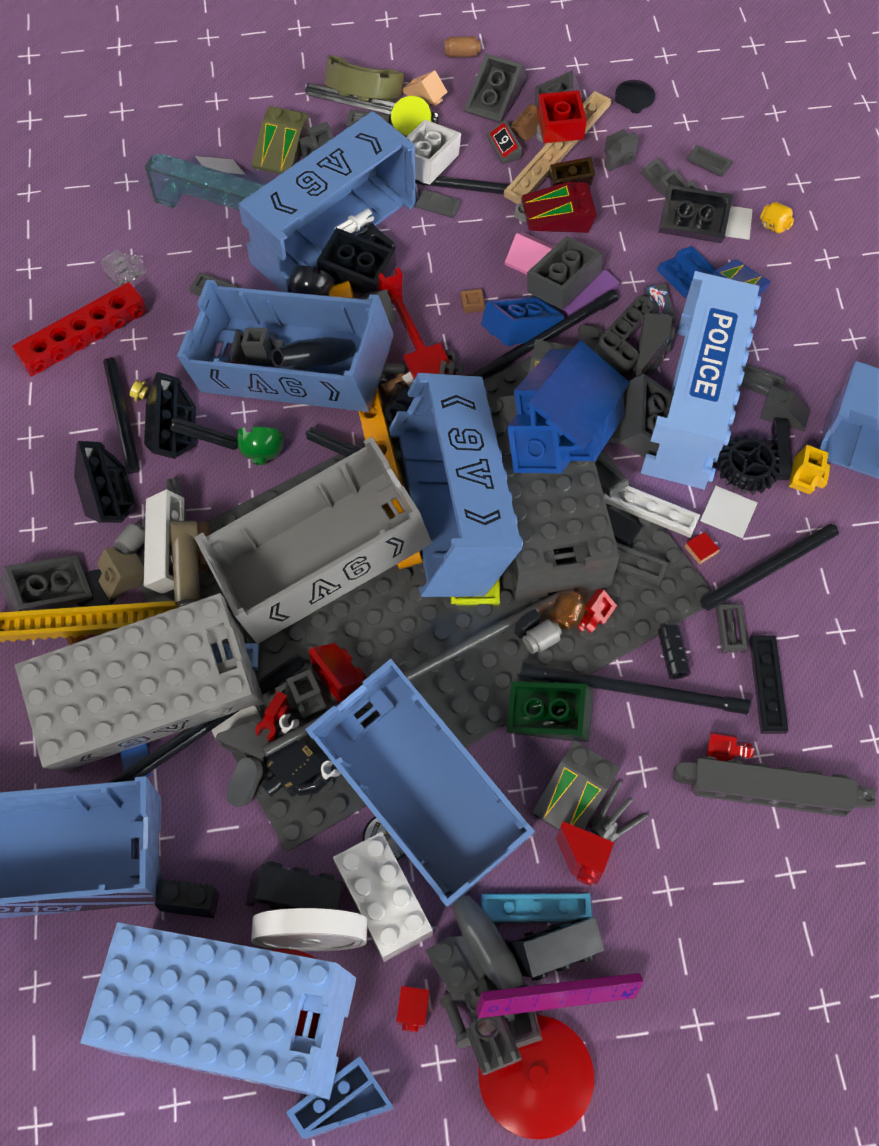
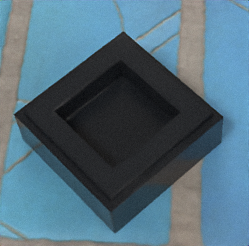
M533 609L516 623L514 633L519 639L525 636L528 630L539 624L541 614L536 609Z

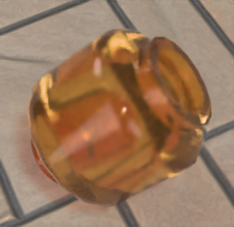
M570 591L569 594H559L550 610V615L553 618L552 622L555 621L559 627L570 630L571 627H578L587 611L586 605L582 601L583 597L573 591Z

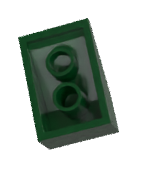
M511 681L506 732L563 741L589 742L593 691L587 684Z

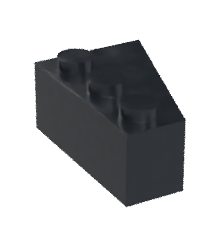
M266 862V865L262 864L252 872L245 905L254 906V902L270 905V909L279 910V908L338 909L342 882L335 880L333 875L320 873L319 876L309 874V870L297 867L293 868V870L283 869V865L277 862Z

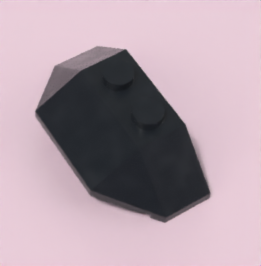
M157 372L146 402L144 445L153 454L176 459L194 449L195 438L171 431V422L176 417L196 424V407L186 390L181 386L182 382L179 378Z
M78 441L76 444L74 478L85 516L99 523H122L137 506L125 467L113 454L105 449L101 442Z

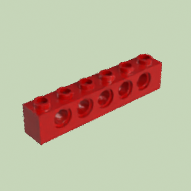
M127 282L12 345V348L21 364L32 377L55 363L64 360L71 354L82 350L89 344L102 339L114 330L120 329L132 320L141 317L147 313L143 298L132 284Z

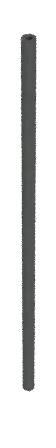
M574 589L558 591L407 670L403 674L411 681L515 626L520 619L533 609L541 612L575 594ZM318 718L263 746L262 750L267 757L308 735L305 729Z

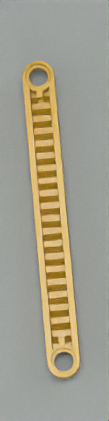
M175 601L0 612V642L4 643L6 640L12 642L16 640L26 641L27 639L36 640L37 638L46 640L49 637L53 639L58 637L67 638L68 636L76 638L79 635L88 637V635L98 636L99 634H104L176 609L178 605L175 604Z

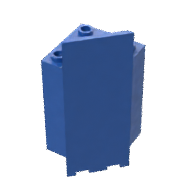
M582 340L573 349L549 350L514 390L517 415L507 426L514 473H563L570 461H595L624 418L623 393L630 382Z

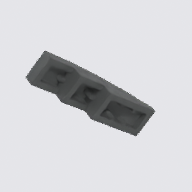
M658 158L640 172L664 197L669 184L699 189L692 180L687 183L675 169L669 172Z

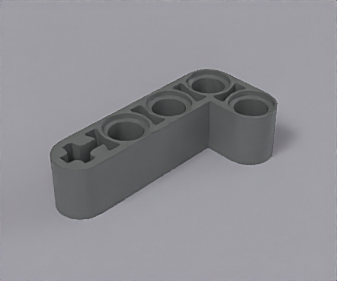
M646 296L637 297L602 334L593 349L594 352L621 375L628 374L639 357L638 351L627 341L643 325L645 312L651 313L654 308L653 301Z

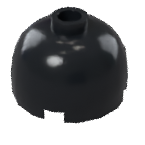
M294 266L290 276L292 293L330 296L329 292L335 282L331 275L322 270L320 274L313 272L314 267Z

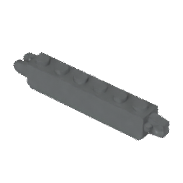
M712 756L697 758L695 763L680 762L672 773V778L676 782L692 785L691 791L697 797L840 817H845L854 808H873L876 802L875 790L857 785V780L849 779L847 775L843 774L825 776L819 771L796 772L791 767L775 769L769 768V765L763 763L746 765L740 760L717 761Z

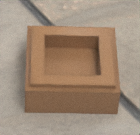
M482 289L460 291L464 313L485 310Z

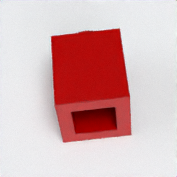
M401 986L396 1023L397 1025H402V1031L418 1033L419 1028L425 1029L430 990Z

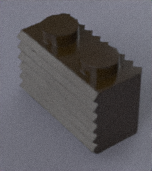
M592 157L551 164L548 173L551 187L566 182H583L591 186L595 176Z

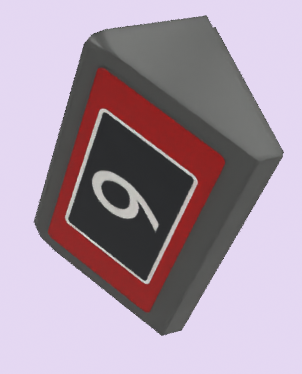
M506 120L500 122L486 133V137L502 164L521 159L522 147Z

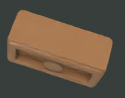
M529 104L510 125L514 135L526 141H529L537 132L539 124L535 104Z

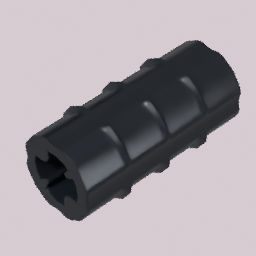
M668 625L658 629V635L669 679L676 680L689 676L691 673L689 660L687 659L686 648L683 644V636H681L679 626Z

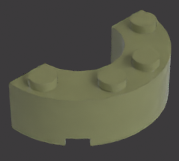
M329 54L326 60L324 83L326 87L338 90V94L342 96H350L351 94L356 95L357 99L362 101H369V98L394 102V99L401 97L405 72L389 68L363 67L348 62L347 58Z

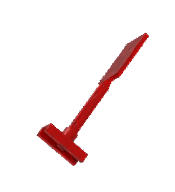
M400 268L395 269V275L387 278L384 277L383 273L378 274L379 291L387 290L391 304L394 305L416 349L412 353L403 355V359L413 379H415L418 373L439 374L441 361H446V364H450V361L441 343L429 347L424 345L402 301L403 274Z

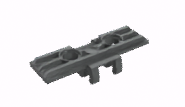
M486 975L477 988L453 1001L450 994H446L440 999V1004L443 1009H446L455 1032L456 1046L458 1048L472 1046L483 1076L522 1060L505 1020L507 1018L508 1022L512 1020L514 1022V1014L479 1019L477 1017L475 1009L481 992L499 990ZM464 1003L469 1008L474 1023L469 1024L467 1029H465L457 1008L458 1005ZM495 1031L492 1035L484 1036L486 1033Z

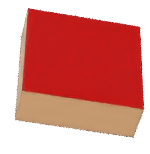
M706 532L688 541L684 546L699 565L716 555L720 550Z

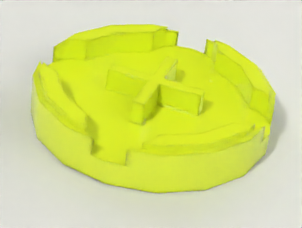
M417 96L401 98L394 105L391 112L393 127L404 136H408L424 120L431 122L432 119L429 105L424 99Z

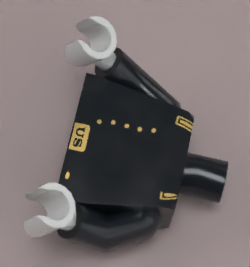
M291 714L282 715L279 720L280 728L274 740L286 735L291 729L297 728L299 720L295 719L289 725L288 718ZM299 739L267 756L266 766L272 776L261 786L270 797L281 788H284L291 797L295 795H312L319 793L330 781V777H337L341 773L338 769H334L331 772L332 761L322 763L303 740Z

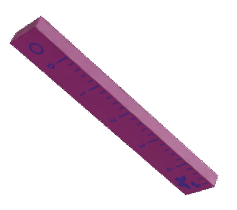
M640 973L484 991L481 992L475 1011L479 1019L634 999L644 981Z

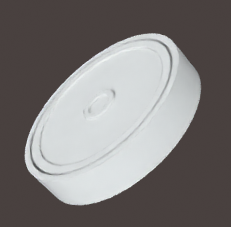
M295 908L266 911L253 916L251 942L254 945L269 949H295L299 951L354 949L362 947L367 943V918L358 913L333 909Z

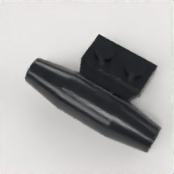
M322 337L298 340L274 350L266 351L267 360H272L277 368L308 369L329 366L352 358L355 355L356 346L351 339Z

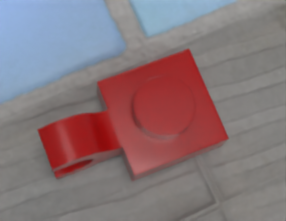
M597 589L584 607L588 613L577 620L576 627L581 632L586 628L589 633H592L596 629L597 624L606 623L617 605L604 589Z
M277 691L264 712L265 717L255 728L257 736L264 729L270 730L267 736L268 741L272 742L275 739V727L279 723L280 717L288 714L290 710L287 695Z
M710 731L706 756H712L718 761L725 762L733 760L734 755L753 758L754 747H752V743L748 742L736 743V735Z

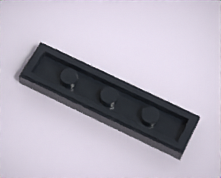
M751 636L749 643L760 733L786 734L788 732L776 636Z

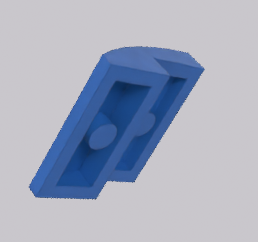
M692 246L677 251L673 259L660 263L657 271L684 298L688 296L695 271L712 274L716 270Z

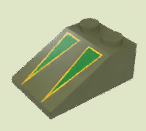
M269 105L262 120L252 160V168L281 174L297 163L301 154L299 139L309 136L308 114Z

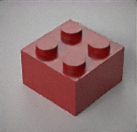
M580 91L539 94L537 116L543 143L584 140L587 120Z

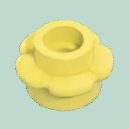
M136 380L129 396L135 398V401H139V399L144 400L149 392V388L146 387L147 382Z

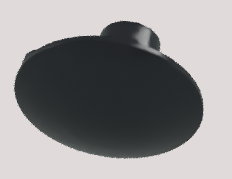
M641 80L624 81L618 85L615 91V102L630 109L635 114L649 107L655 99L654 89L648 83Z

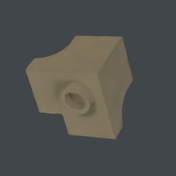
M114 547L104 548L97 565L102 572L99 583L108 599H116L123 592L132 588H138L144 578V567L136 553L125 555L116 551Z

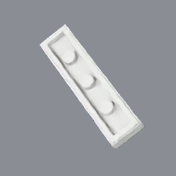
M630 486L625 487L612 497L604 493L606 504L691 538L700 514Z

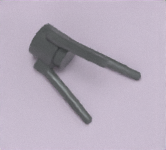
M617 781L597 817L591 822L593 827L590 830L593 834L615 842L619 836L640 824L649 816L647 813H644L616 831L618 824L615 821L633 801L629 797L611 817L608 815L604 817L622 784L621 781Z

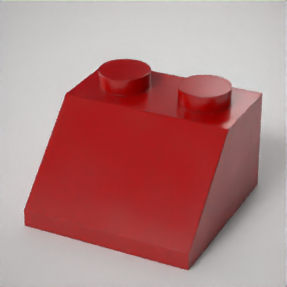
M336 643L312 647L308 650L312 669L339 704L362 686V682L367 679L360 667L355 668L351 663L352 657L345 648L340 649Z
M562 821L556 841L571 874L577 876L576 880L583 884L592 885L594 883L597 885L604 873L615 842Z

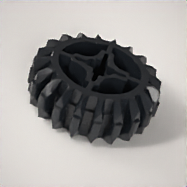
M747 434L743 438L737 435L734 440H729L728 445H724L720 451L721 454H719L717 463H719L717 471L721 472L720 479H726V486L732 484L733 491L738 488L742 489V494L746 493L747 490L752 495L756 491L762 494L765 489H770L777 482L779 467H782L778 464L779 459H781L777 457L778 450H772L773 443L767 445L765 438L760 441L757 440L756 435L753 438H749Z

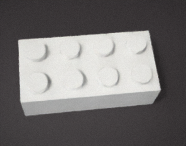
M382 832L333 857L335 865L359 913L367 918V930L383 962L433 936V929Z

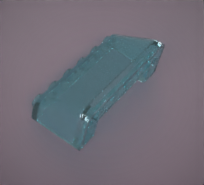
M165 154L153 155L145 165L155 203L171 208L175 207L184 193L239 210L238 204L243 199L264 186L261 183Z

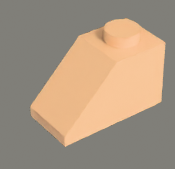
M435 70L414 78L402 88V92L407 96L420 97L428 105L432 104V106L439 104L443 100L442 96L447 93Z

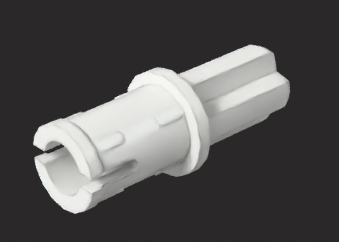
M365 209L355 216H349L348 220L336 227L349 233L358 232L366 223L372 222L374 216L368 217L372 212L369 209Z

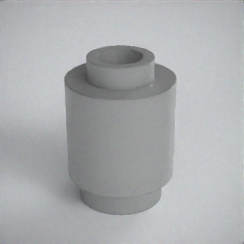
M129 523L114 540V549L125 555L137 553L145 543V528L139 523Z
M547 619L528 630L522 638L530 653H541L559 642L562 632L555 621L551 622Z

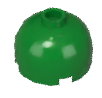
M246 427L238 429V449L245 458L253 460V464L267 465L268 460L275 459L281 453L284 443L283 431L279 433L278 429L268 427H252L251 432H245Z

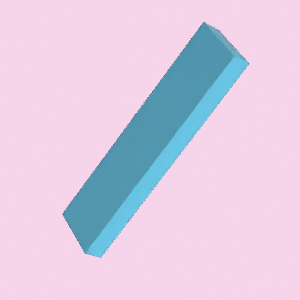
M590 893L481 894V908L492 919L493 923H562L579 917H592Z

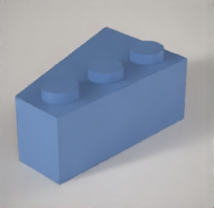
M359 1056L335 1075L330 1100L308 1095L288 1110L286 1114L301 1138L306 1140L394 1110V1107Z

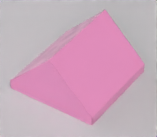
M516 233L505 260V265L527 275V272L555 246L527 233Z

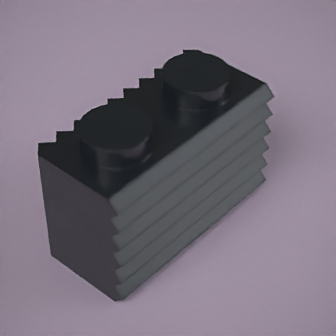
M162 878L159 881L155 906L161 912L214 918L219 893L213 885L208 886L205 884L203 886L201 883L197 885L196 882L194 884L191 882L187 884L185 881L181 883L180 881H170L169 879L165 881Z

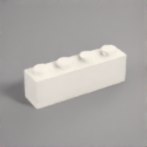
M167 489L146 499L144 587L161 594L174 589L170 522L184 521V498Z

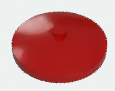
M536 1015L542 1040L518 1048L522 1060L484 1076L479 1067L478 1082L482 1100L490 1115L499 1125L517 1136L541 1140L563 1134L582 1118L590 1104L594 1090V1069L585 1044L569 1026L554 1018Z

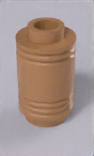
M452 36L449 39H445V56H449V58L477 57V53H480V40H477L476 36Z

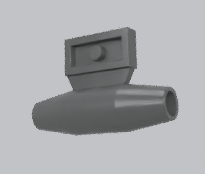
M463 896L456 900L452 909L462 936H449L426 950L430 961L453 1001L477 988L485 975L499 990L525 987L526 984L515 956L492 919L471 896Z

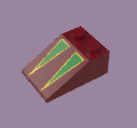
M566 182L524 194L521 197L529 231L589 233L597 216L588 183Z

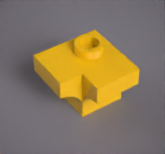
M806 445L794 457L788 487L807 494H811L815 490V486L823 489L827 485L830 465L827 464L828 452Z

